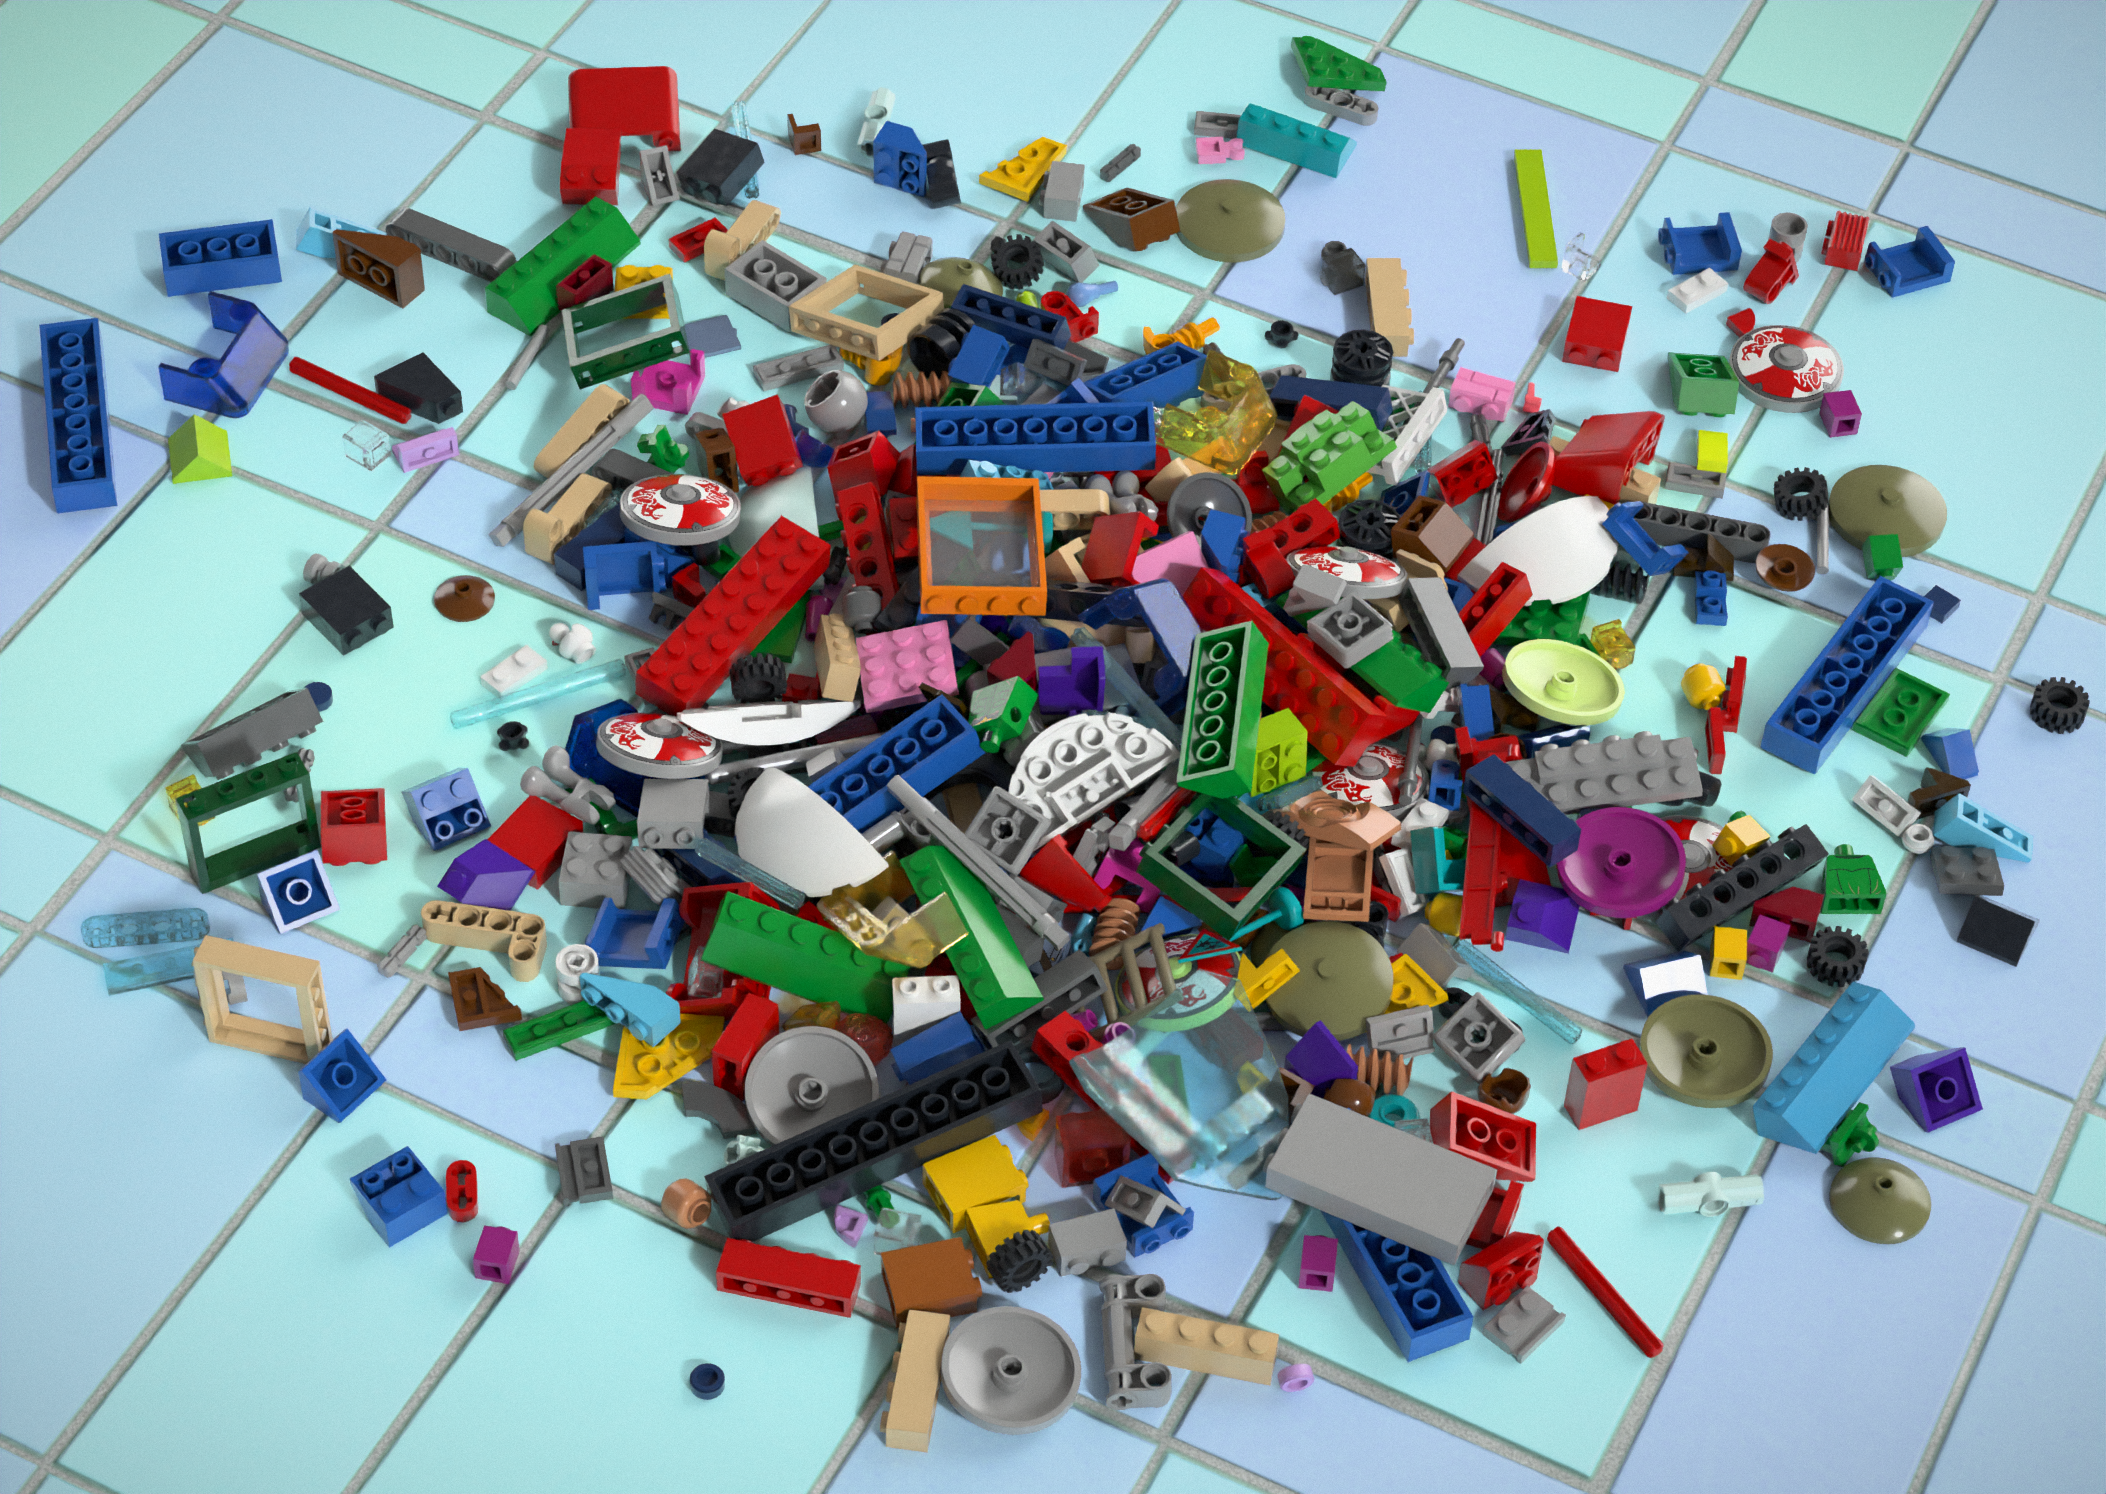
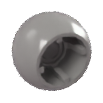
M831 370L822 374L812 383L806 392L804 405L809 419L819 429L829 433H842L856 427L861 422L867 409L868 396L864 385L853 374L843 370Z

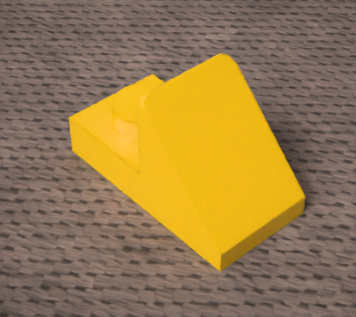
M1282 948L1277 953L1270 955L1258 968L1243 953L1234 994L1250 1012L1300 972V970Z

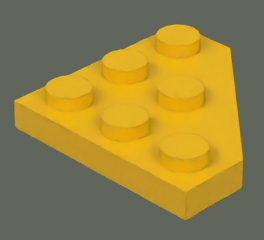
M680 1014L681 1023L654 1047L644 1040L636 1039L630 1030L623 1026L613 1085V1097L647 1100L710 1059L713 1047L724 1032L725 1017Z

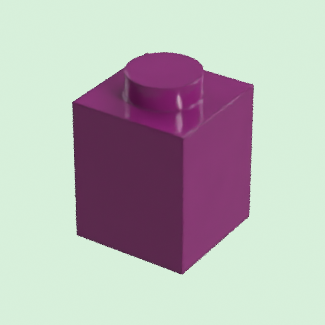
M1852 390L1824 393L1819 415L1829 437L1858 434L1862 412Z
M1759 915L1747 941L1746 963L1773 973L1785 948L1790 925Z
M484 1225L473 1257L476 1279L509 1284L520 1252L518 1231H513L503 1226L491 1227Z
M1304 1235L1298 1288L1333 1292L1338 1239L1328 1238L1324 1235Z

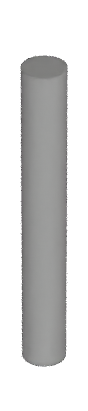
M538 326L506 382L508 389L515 390L549 332L547 326Z
M1828 504L1826 510L1821 509L1822 514L1817 516V573L1822 575L1829 572Z

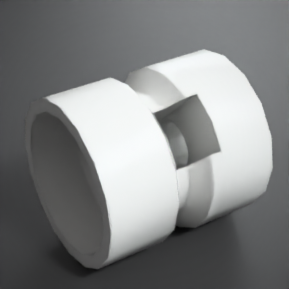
M583 944L568 945L557 954L555 964L559 995L565 1002L572 1005L584 1000L581 995L580 975L582 973L599 975V963L597 953L591 947Z

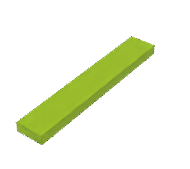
M1515 149L1514 163L1529 268H1557L1558 256L1542 149Z

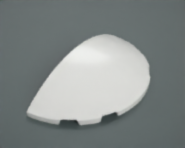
M1597 496L1575 497L1546 506L1520 520L1489 543L1458 574V580L1477 592L1499 564L1504 562L1527 574L1533 595L1524 606H1530L1534 600L1550 599L1552 604L1576 598L1603 580L1609 572L1613 557L1617 555L1618 541L1602 525L1608 518L1606 513L1609 509Z
M800 700L798 703H793L792 701L730 704L709 706L708 710L704 708L683 710V712H677V720L704 734L733 743L778 745L799 741L828 730L849 717L861 707L860 700H853V702L836 700L835 702L832 700Z
M1085 713L1061 720L1047 728L1023 752L1020 757L1021 760L1014 774H1012L1008 793L1051 820L1049 828L1033 853L1042 849L1056 835L1060 834L1063 837L1121 800L1180 758V752L1156 729H1148L1143 725L1135 723L1131 717L1121 714L1107 713L1106 715L1088 716Z
M768 767L746 793L735 824L738 853L748 871L763 885L783 894H788L789 890L805 892L808 897L831 895L833 888L847 884L857 887L889 867L885 859L842 815L818 794L791 775L779 769Z

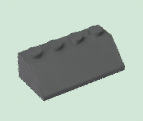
M308 688L289 690L181 744V747L205 778L216 776L217 780L233 774L235 772L233 767L241 763L248 766L261 760L262 756L260 753L270 748L272 752H276L290 745L288 739L296 735L301 739L316 732L315 726L324 721Z

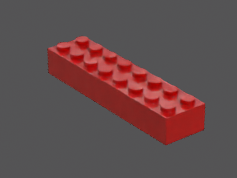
M781 515L636 671L635 694L673 716H677V712H683V710L701 708L730 676L729 672L732 669V664H738L737 660L740 658L745 660L746 655H749L827 570L830 562L831 545Z
M1201 567L1170 614V616L1180 617L1207 632L1253 621L1269 643L1262 701L1275 712L1289 708L1308 731L1307 741L1334 765L1354 767L1388 717L1221 570ZM1196 633L1191 635V637L1195 640Z

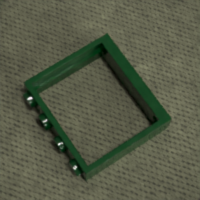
M670 274L562 310L570 369L580 390L690 353L680 297ZM667 304L671 327L581 357L578 333ZM581 321L583 325L576 327L575 323ZM679 341L681 343L680 346L674 348L672 346V342ZM589 371L590 376L584 378L583 372Z
M297 752L175 798L189 870L202 894L321 848L310 774ZM296 785L301 821L209 857H204L198 826L199 822Z
M1196 792L1190 801L1191 805L1188 808L1182 806L1173 818L1174 823L1171 826L1166 823L1161 828L1155 838V843L1153 844L1149 841L1139 853L1142 859L1136 872L1230 941L1267 901L1272 892L1279 888L1297 868L1306 848L1235 796L1221 799ZM1205 808H1208L1278 860L1234 909L1161 855Z

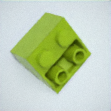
M1289 708L1260 719L1252 789L1248 793L1251 798L1306 776L1308 731Z

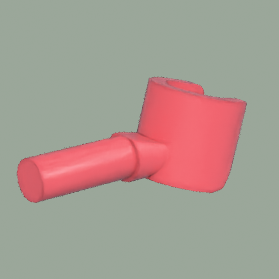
M1530 382L1528 383L1527 394L1525 395L1523 411L1529 413L1538 412L1542 398L1535 397V384Z

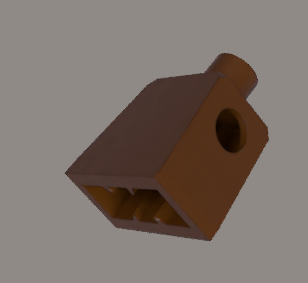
M724 428L703 430L696 433L697 463L701 476L727 486L734 493H739L735 446ZM717 467L723 470L720 475H716L714 471Z

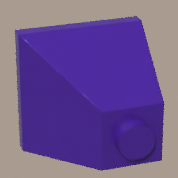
M484 839L453 860L437 887L463 904L511 911L536 871Z
M1520 879L1507 924L1506 940L1569 954L1580 905L1562 888Z
M1320 1020L1307 1031L1285 1056L1284 1069L1314 1085L1311 1094L1323 1099L1325 1089L1329 1088L1330 1090L1336 1079L1357 1080L1358 1065Z
M1965 1047L1917 1055L1890 1066L1898 1098L1924 1132L1929 1133L1983 1110Z

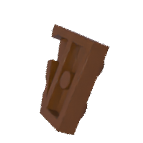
M481 967L448 972L459 1031L522 1020L521 1008L518 1005L513 1006L506 998L505 992L498 984L491 982L490 976Z

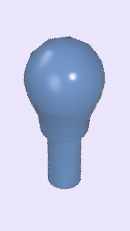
M1115 280L1098 285L1096 283L1078 282L1068 288L1066 295L1078 308L1084 307L1091 301L1098 299L1100 295L1117 292L1118 284Z

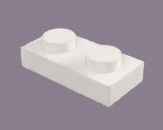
M1708 268L1669 289L1667 299L1686 314L1727 292L1729 283L1711 268Z
M526 644L481 675V685L502 701L547 670V660Z
M1869 775L1851 799L1901 838L1904 831L1913 825L1921 814L1873 775Z
M1420 798L1401 823V830L1392 836L1391 844L1402 849L1408 847L1410 853H1412L1410 830L1443 826L1448 819L1449 810Z

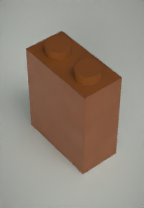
M961 1237L881 1252V1275L896 1328H899L900 1322H907L909 1310L950 1315V1317L977 1312V1298L982 1297L981 1283L979 1277L973 1278L971 1270L974 1269L972 1252L970 1249L965 1250Z

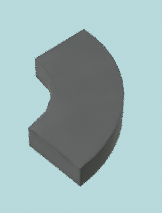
M681 1083L686 1117H699L710 1121L720 1130L723 1139L737 1138V1135H757V1131L748 1116L746 1105L738 1097L722 1088L709 1084Z

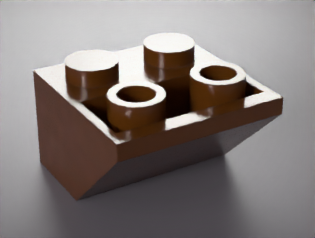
M1421 495L1416 498L1391 529L1393 558H1397L1396 552L1402 549L1408 553H1414L1430 563L1438 564L1446 573L1475 538L1474 532L1446 502Z

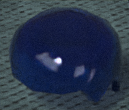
M800 429L795 441L802 463L811 468L827 467L834 449L810 436L807 431L805 432L803 429Z

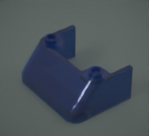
M210 291L208 299L213 328L236 334L220 360L202 357L195 360L188 370L160 363L158 369L164 400L229 418H242L252 410L289 354L288 339L253 302Z
M1165 578L1118 589L1078 615L1081 622L1095 630L1115 617L1121 620H1128L1139 613L1143 617L1169 662L1159 669L1154 677V687L1160 698L1134 714L1138 721L1151 728L1187 705L1196 634L1204 633L1177 586Z

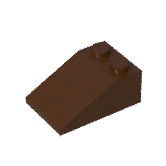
M1126 187L1083 205V211L1116 243L1135 252L1147 249L1151 243L1167 241L1170 239V235L1180 232L1173 199Z
M339 229L332 232L338 275L402 309L425 291L421 250L415 244L409 243L397 236Z

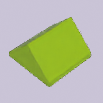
M193 414L168 438L173 484L233 476L228 433L226 430Z

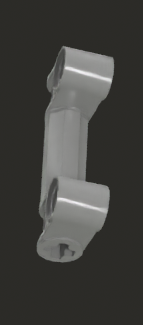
M906 807L899 812L893 811L889 816L861 833L879 854L904 837H907L918 851L927 846H944L910 814ZM847 884L832 889L831 895L844 909H855L862 905L866 899V893L862 884L857 887Z
M1156 1274L1106 1276L1099 1283V1288L1104 1298V1304L1101 1306L1104 1377L1108 1381L1109 1386L1106 1404L1115 1410L1163 1407L1168 1404L1172 1395L1171 1371L1166 1365L1158 1362L1135 1364L1132 1319L1140 1318L1142 1307L1165 1311V1282ZM1155 1383H1156V1384H1161V1386H1157V1387H1156V1386H1151V1384H1155Z

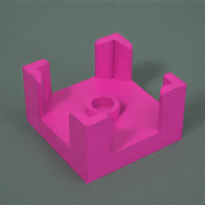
M690 350L691 365L667 360L646 367L641 377L639 371H634L631 378L632 400L639 394H643L655 409L688 415L706 376L704 351Z
M1136 836L1124 851L1109 847L1094 880L1104 889L1110 885L1116 874L1143 887L1144 889L1136 904L1141 910L1149 913L1161 890L1136 872L1142 859L1139 853L1145 846Z

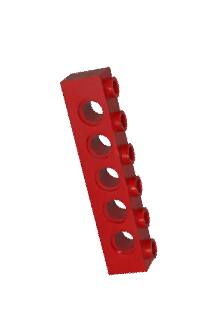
M870 481L837 491L839 503L835 504V509L839 520L843 521L844 530H841V538L844 546L849 549L850 556L846 557V562L850 574H854L855 584H852V588L858 586L871 587L873 591L880 594V597L883 596L881 600L883 611L900 588L880 493ZM866 516L861 523L856 524L860 517ZM871 543L868 549L862 550L865 544ZM877 569V572L872 577H867L869 572ZM873 627L874 630L866 633V636L883 632H878L879 629Z
M1316 498L1307 504L1301 505L1294 513L1283 520L1277 521L1271 528L1276 535V540H1273V542L1285 559L1296 550L1311 547H1327L1340 538L1337 519ZM1240 565L1238 570L1240 572L1238 586L1242 588L1249 584L1243 577V565Z
M1065 1010L1037 1030L1031 1049L1140 1157L1152 1152L1159 1161L1158 1174L1168 1185L1189 1170L1194 1162L1196 1165L1203 1148L1196 1135L1188 1132L1176 1120L1175 1115L1170 1110L1165 1109L1153 1097L1151 1091L1142 1086L1130 1074L1126 1066L1118 1063L1107 1052L1106 1047L1101 1042L1096 1041L1085 1030L1079 1020L1074 1019Z

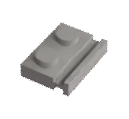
M1106 816L1093 824L1091 829H1086L1073 855L1091 877L1095 875L1100 867L1101 861L1098 858L1101 852H1105L1110 846L1108 834L1116 824Z
M1428 1005L1366 1018L1368 1048L1370 1053L1373 1048L1377 1049L1378 1059H1382L1386 1051L1390 1052L1391 1062H1394L1399 1054H1403V1058L1407 1059L1412 1058V1056L1416 1057L1435 1052V1047L1433 1046V1013Z
M1526 1286L1483 1327L1482 1335L1508 1355L1511 1353L1517 1358V1362L1522 1364L1565 1322L1566 1314L1557 1312L1553 1309L1554 1305L1529 1286Z

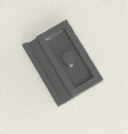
M603 1136L570 1141V1145L560 1146V1143L555 1144L564 1206H569L570 1202L579 1201L580 1204L613 1199Z

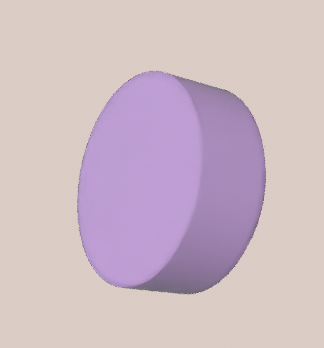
M1307 1364L1288 1366L1277 1375L1280 1388L1287 1392L1304 1390L1314 1382L1312 1368Z

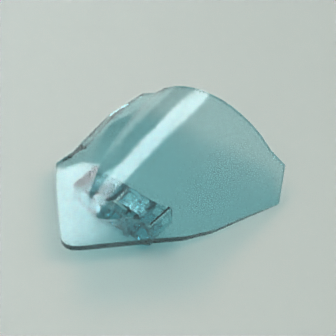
M1199 969L1161 1004L1126 1032L1094 1051L1082 1053L1069 1061L1084 1091L1135 1140L1146 1148L1175 1181L1205 1189L1276 1201L1284 1196L1265 1187L1267 1173L1263 1172V1167L1270 1153L1275 1154L1278 1150L1277 1142L1284 1128L1288 1129V1095L1274 1055L1239 979Z

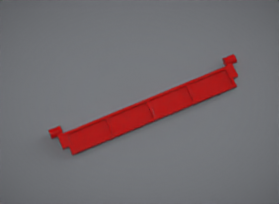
M1511 744L1508 746L1507 752H1488V757L1495 754L1504 763L1519 760L1520 747L1516 744ZM1476 758L1475 765L1486 758ZM1471 801L1459 938L1471 939L1472 945L1491 944V950L1500 952L1504 946V933L1500 931L1493 932L1502 826L1474 801Z

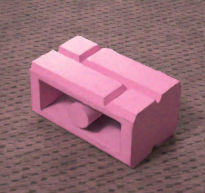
M1460 367L1451 386L1448 407L1459 412H1468L1476 415L1483 414L1487 420L1504 422L1513 402L1516 383Z

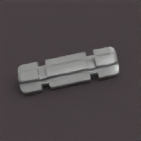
M417 924L411 926L406 932L407 936L403 935L387 953L389 956H384L378 962V972L381 975L390 978L397 972V966L401 967L417 950L415 946H420L427 939L424 928Z

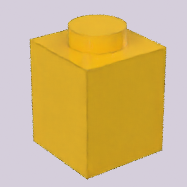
M1750 815L1725 824L1712 846L1732 865L1745 854L1749 858L1756 854L1754 851L1768 841L1771 836Z
M1715 926L1710 944L1709 977L1742 980L1747 961V930Z

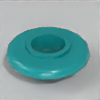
M1397 1094L1383 1095L1375 1099L1373 1110L1368 1116L1371 1119L1408 1134H1412L1416 1130L1420 1121L1419 1110L1415 1104L1408 1098ZM1396 1114L1402 1120L1393 1122L1386 1119L1385 1116Z

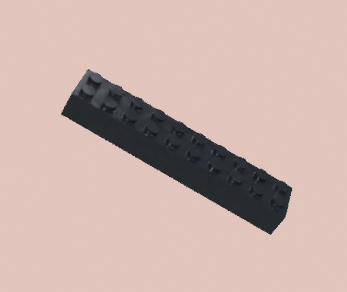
M1010 1040L704 1176L707 1191L731 1239H746L754 1242L919 1168L926 1162L963 1148L1043 1112L1041 1090Z

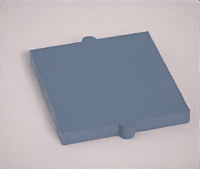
M728 315L684 324L689 352L691 349L704 351L705 358L741 350L737 329L733 328Z

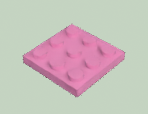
M947 620L856 638L861 666L860 675L864 705L867 713L926 702L927 699L919 689L922 682L942 690L948 695H959Z

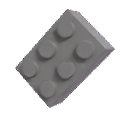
M764 240L760 241L725 268L726 295L789 333L791 332L789 306L827 282L826 277Z

